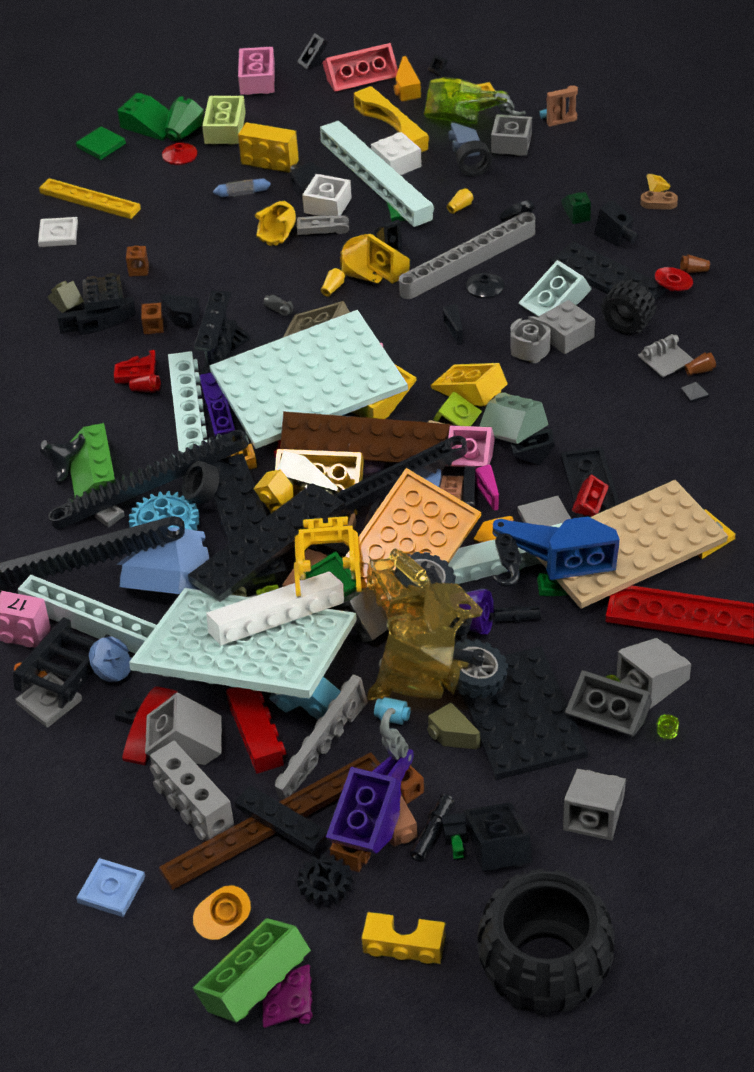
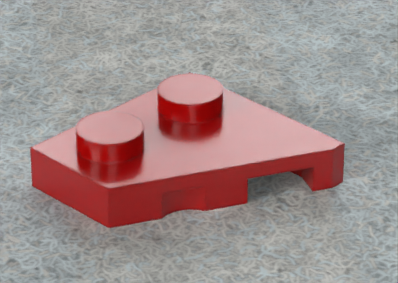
M155 350L149 351V355L139 359L138 356H135L128 361L115 364V384L129 383L130 379L151 373L155 375Z

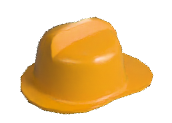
M233 885L224 886L216 890L195 909L193 925L196 931L202 937L210 940L220 939L228 935L241 925L249 915L251 906L247 893Z

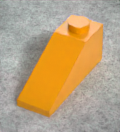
M406 56L402 57L396 75V85H394L395 95H398L401 101L421 98L420 81Z

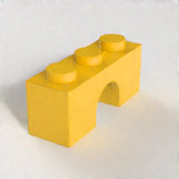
M368 912L362 935L363 953H368L372 956H389L399 960H418L426 964H440L445 942V922L419 919L417 929L413 933L400 935L394 931L393 915Z

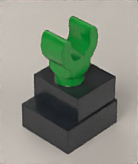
M465 814L442 815L445 845H452L454 859L464 858L463 843H467Z

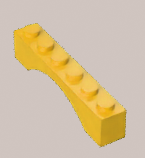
M372 86L353 93L354 108L363 116L387 122L398 133L402 132L421 149V152L428 150V134Z

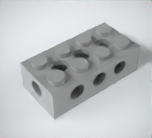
M175 740L150 755L152 764L150 770L155 778V781H153L155 789L160 794L164 793L169 805L173 809L177 808L180 811L183 821L187 825L191 824L194 827V831L200 840L205 839V841H208L234 826L230 800Z

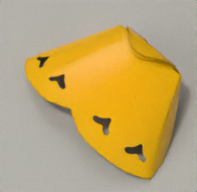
M369 234L349 239L341 251V271L350 277L379 283L383 277L376 273L377 275L372 274L374 271L367 267V235Z

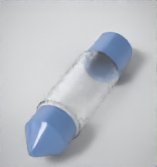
M264 178L229 182L218 185L213 193L221 198L249 195L266 191L271 184Z

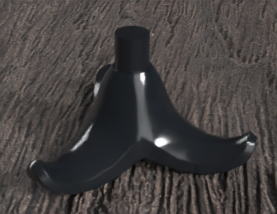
M82 433L79 434L77 439L69 443H49L46 440L41 443L40 451L52 462L56 473V483L63 481L67 477L69 458L74 456L83 447L85 440Z

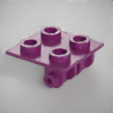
M310 965L289 971L280 983H277L267 992L266 997L263 999L264 1028L295 1017L302 1024L310 1022V1019L313 1017L311 1012L312 991L310 990V983L312 978L310 977Z

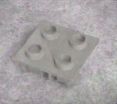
M673 334L654 342V344L645 346L642 353L638 354V357L662 377L684 368L685 364L694 360L677 346L679 338Z

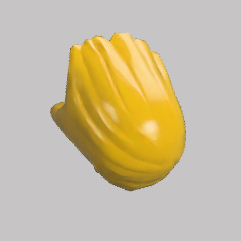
M279 201L257 212L255 217L259 220L256 237L270 246L283 243L289 236L296 221L293 206L286 201Z

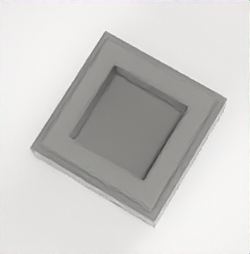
M116 505L94 514V517L108 528L125 516L124 511Z

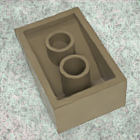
M344 301L296 314L283 338L350 313Z

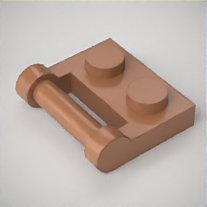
M569 86L567 89L547 93L548 126L577 120V86ZM569 97V112L566 114V98Z

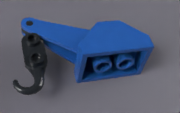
M590 517L567 519L560 527L515 522L505 519H496L493 522V535L497 537L495 547L501 565L511 574V578L508 580H501L497 575H494L493 579L498 585L504 587L513 586L520 579L521 555L518 548L546 561L550 580L616 570L620 543L616 529Z

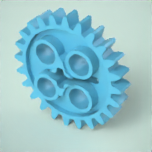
M170 491L166 495L159 492L156 497L150 494L151 499L143 497V503L137 502V508H132V514H129L130 527L171 516L181 518L184 521L185 529L197 531V525L199 524V512L196 503L193 504L192 501L187 500L183 495L179 497L178 492L174 495H171Z

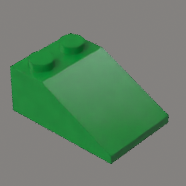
M137 92L117 110L120 128L161 141L167 138L165 126L169 110L151 96Z

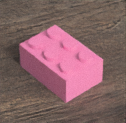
M273 47L239 49L238 78L240 95L274 93L275 61Z

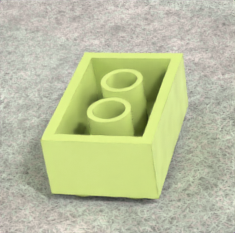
M209 96L202 126L205 144H239L238 134L243 128L246 114L244 96Z

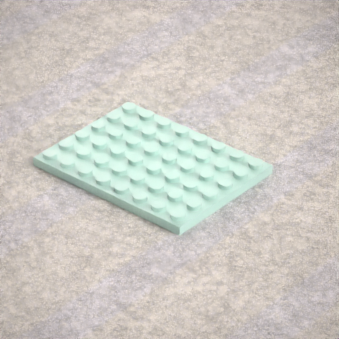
M358 310L209 365L212 375L255 449L281 439L283 411L342 416L408 390V384Z
M184 588L130 660V670L310 699L354 626L356 613L325 609L220 645L208 633L206 613L249 599L250 597L229 595L219 602L202 590Z

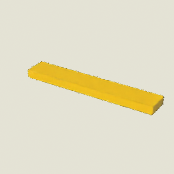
M50 178L39 187L41 194L132 219L141 209L139 203Z

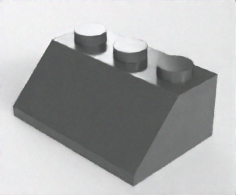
M582 670L565 714L633 737L644 724L652 700L648 691Z

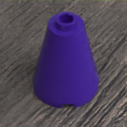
M488 589L456 594L449 598L454 612L460 610L471 615L472 623L469 630L471 632L488 634L491 630L493 620H489V615L494 613L492 594L490 591H487Z

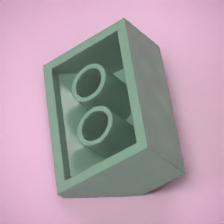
M503 392L497 394L494 399L488 402L479 427H492L495 438L518 444L549 424L542 402Z

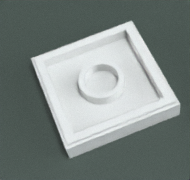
M77 217L41 219L38 238L39 247L76 245Z

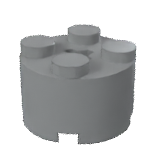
M534 316L528 317V320L520 318L514 321L510 328L511 355L527 360L530 363L540 362V359L545 357L550 351L551 330L548 327L547 321Z

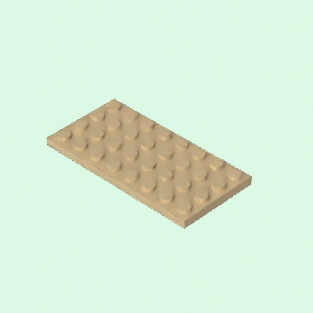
M673 480L590 517L616 529L620 543L616 570L556 580L580 608H584L727 542L728 535L676 480ZM538 558L547 569V562Z

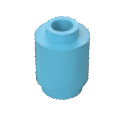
M387 697L377 699L374 717L379 718L380 721L389 708H393L396 711L395 714L391 715L390 723L403 725L404 721L409 720L411 708L408 707L406 701Z

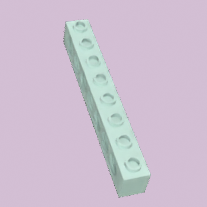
M192 351L168 354L178 448L181 452H185L186 447L193 449V444L200 446L203 438H207L206 426H202V424H205L204 412H200L204 411L202 398L198 399L202 397L201 386L196 385L200 384L199 372H195L199 371L197 359H193Z

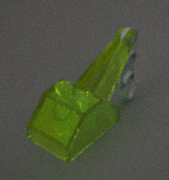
M443 77L431 80L429 83L424 116L426 118L477 124L479 111L496 105L500 112L507 115L524 116L526 112L514 111V104L505 91H484L481 86L462 79Z

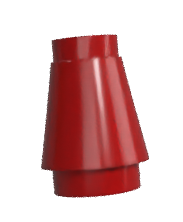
M151 373L130 379L129 387L131 391L155 393L160 390L161 382L158 375Z

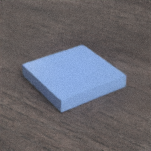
M99 858L78 894L77 902L124 917L145 878V873Z

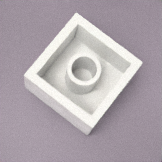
M402 132L371 144V150L399 175L421 167V149Z
M316 174L303 193L304 213L315 216H341L351 200L350 180Z

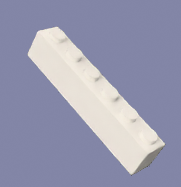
M329 571L300 581L301 597H296L295 583L207 612L208 633L220 645H224L343 604V583Z

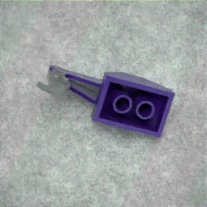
M389 708L384 713L380 725L381 735L383 736L382 745L385 746L390 757L372 772L354 767L350 768L326 838L332 843L377 854L392 839L400 816L401 781L411 765L414 755L413 750L408 749V744L405 743L399 731L393 728L389 729L390 717L396 712L393 708Z

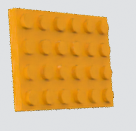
M406 468L358 537L361 589L370 587L377 593L378 601L383 609L392 615L404 617L407 623H409L420 606L416 603L414 605L408 603V600L406 598L402 599L399 596L400 593L394 589L393 577L398 561L401 558L404 559L406 554L412 555L413 552L424 554V552H428L430 555H437L442 561L446 560L449 563L480 518L481 512ZM349 550V552L346 554L345 557H350V556H349L350 550Z

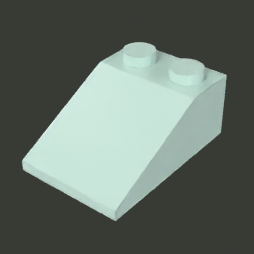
M557 260L523 297L519 304L539 317L567 300L575 305L579 304L590 292L591 288L582 275Z

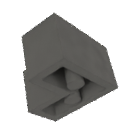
M370 587L362 588V592H357V590L344 597L343 604L331 607L333 610L356 613V622L353 627L362 642L374 640L393 626L388 612L382 608L378 601L377 593Z

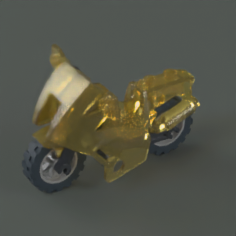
M395 548L390 552L389 558L374 559L369 562L367 586L369 590L374 591L377 605L379 607L382 606L386 613L385 616L388 619L386 626L389 630V635L376 682L368 691V700L383 699L390 696L392 691L420 699H441L444 690L441 683L453 695L455 689H457L464 696L467 694L471 698H476V696L487 698L488 695H495L497 690L500 691L504 684L508 670L505 656L500 654L498 648L491 647L490 643L486 642L484 644L481 643V640L475 639L470 641V639H467L466 633L470 630L472 618L480 617L483 610L458 584H455L456 576L453 574L452 566L449 567V563L446 560L442 561L437 555L432 556L428 552H424V554L413 552L410 555ZM467 604L471 606L472 609L464 610L460 608L459 605Z

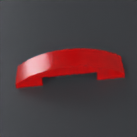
M155 686L148 693L131 726L122 756L123 761L146 765L150 756L145 753L147 715L176 694L177 690Z

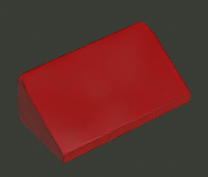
M591 474L583 482L572 511L588 516L598 514L609 486Z

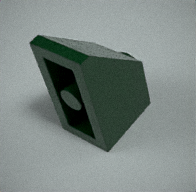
M585 192L567 195L561 200L572 224L590 221L591 202Z

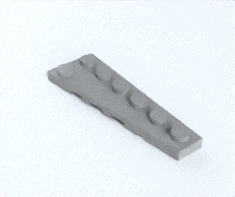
M353 674L349 681L343 684L340 694L330 702L328 711L323 718L318 719L315 729L310 736L304 739L297 755L292 756L285 772L277 777L275 789L280 799L283 800L291 796L298 789L308 774L316 767L319 759L318 756L326 754L331 748L332 739L334 737L339 738L343 734L344 729L342 728L347 721L352 722L368 703L361 677Z

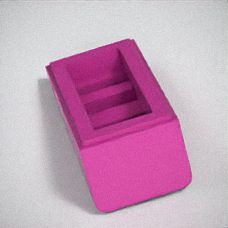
M488 464L476 468L475 484L491 508L496 511L499 506V493L492 467Z

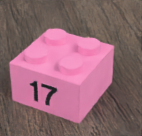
M2 591L0 593V641L36 648L51 631L44 599Z

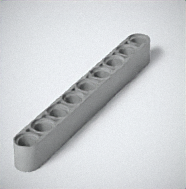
M529 212L521 213L402 274L399 277L400 296L404 299H412L532 237L535 234V215Z

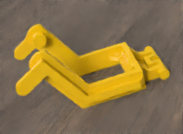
M348 516L328 518V523H323V518L303 520V527L308 529H300L299 534L295 536L296 562H294L296 597H301L300 579L301 581L305 580L306 572L311 571L310 560H305V549L312 544L343 542L349 546L350 557H343V569L351 570L352 579H356L357 592H362L358 532L353 530V526H344L348 525Z

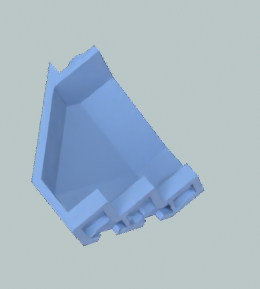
M168 527L170 531H177L179 529L176 527ZM185 529L182 538L165 543L164 547L157 545L155 549L149 547L145 552L142 549L138 554L132 552L130 556L116 564L122 565L120 587L181 594L184 588L201 590L188 581V574L209 559L208 549L203 547L202 541L205 540L204 532Z

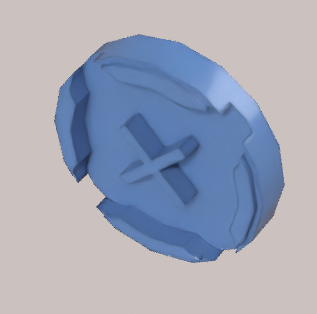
M115 637L97 640L89 652L92 669L101 679L108 682H118L128 676L131 671L129 662L132 657L129 658L127 646Z

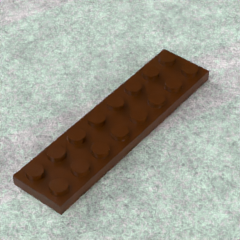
M283 411L280 449L362 453L364 461L399 463L448 439L449 429L452 424Z

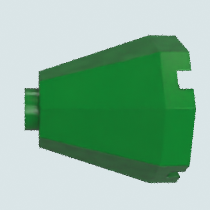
M182 96L178 97L170 106L165 126L167 137L177 142L201 127L204 121L203 108L192 99L183 100L184 97Z

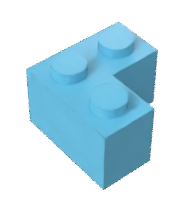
M322 677L310 699L271 693L269 699L284 712L301 706L311 716L319 719L325 715L330 702L336 699L341 691L326 678Z

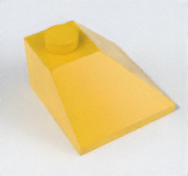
M372 234L367 235V267L393 284L399 280L402 274L409 271L410 259Z

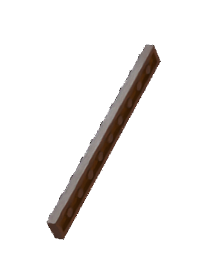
M370 752L281 800L280 803L303 817H307L340 798L351 767L372 772L381 763ZM250 817L159 867L160 873L173 890L277 832Z

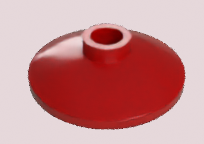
M175 143L166 147L162 152L163 160L172 165H184L192 162L197 157L196 147L189 143Z
M664 267L655 272V280L670 291L688 290L693 285L692 277L680 269Z

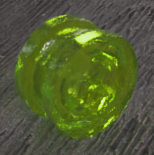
M673 715L661 716L657 722V733L659 736L665 739H672L677 736L679 731L678 719Z

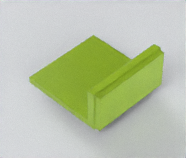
M453 392L439 409L433 420L438 422L443 416L456 426L471 427L482 411L456 392Z

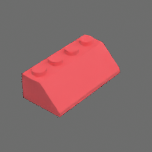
M391 43L329 57L323 62L327 80L334 92L395 78L398 72Z

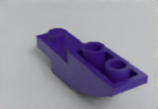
M212 373L199 375L214 435H225L235 431L228 401Z

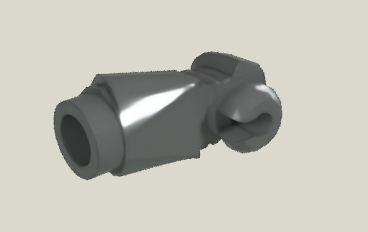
M275 295L265 296L263 303L265 307L280 313L282 316L292 314L293 304L291 301L286 302Z

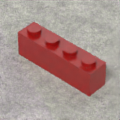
M240 687L226 689L229 708L256 774L284 766L283 755H286L283 742H278L277 740L279 736L276 725L270 724L271 715L268 707H263L262 705L264 703L262 692Z

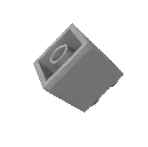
M658 638L618 651L616 681L650 692L652 700L650 709L690 679L691 663Z
M177 692L147 715L145 753L151 755L175 740L195 763L206 765L221 754V715Z
M577 769L564 799L563 830L612 841L625 795L626 779L615 775L596 773L591 770Z

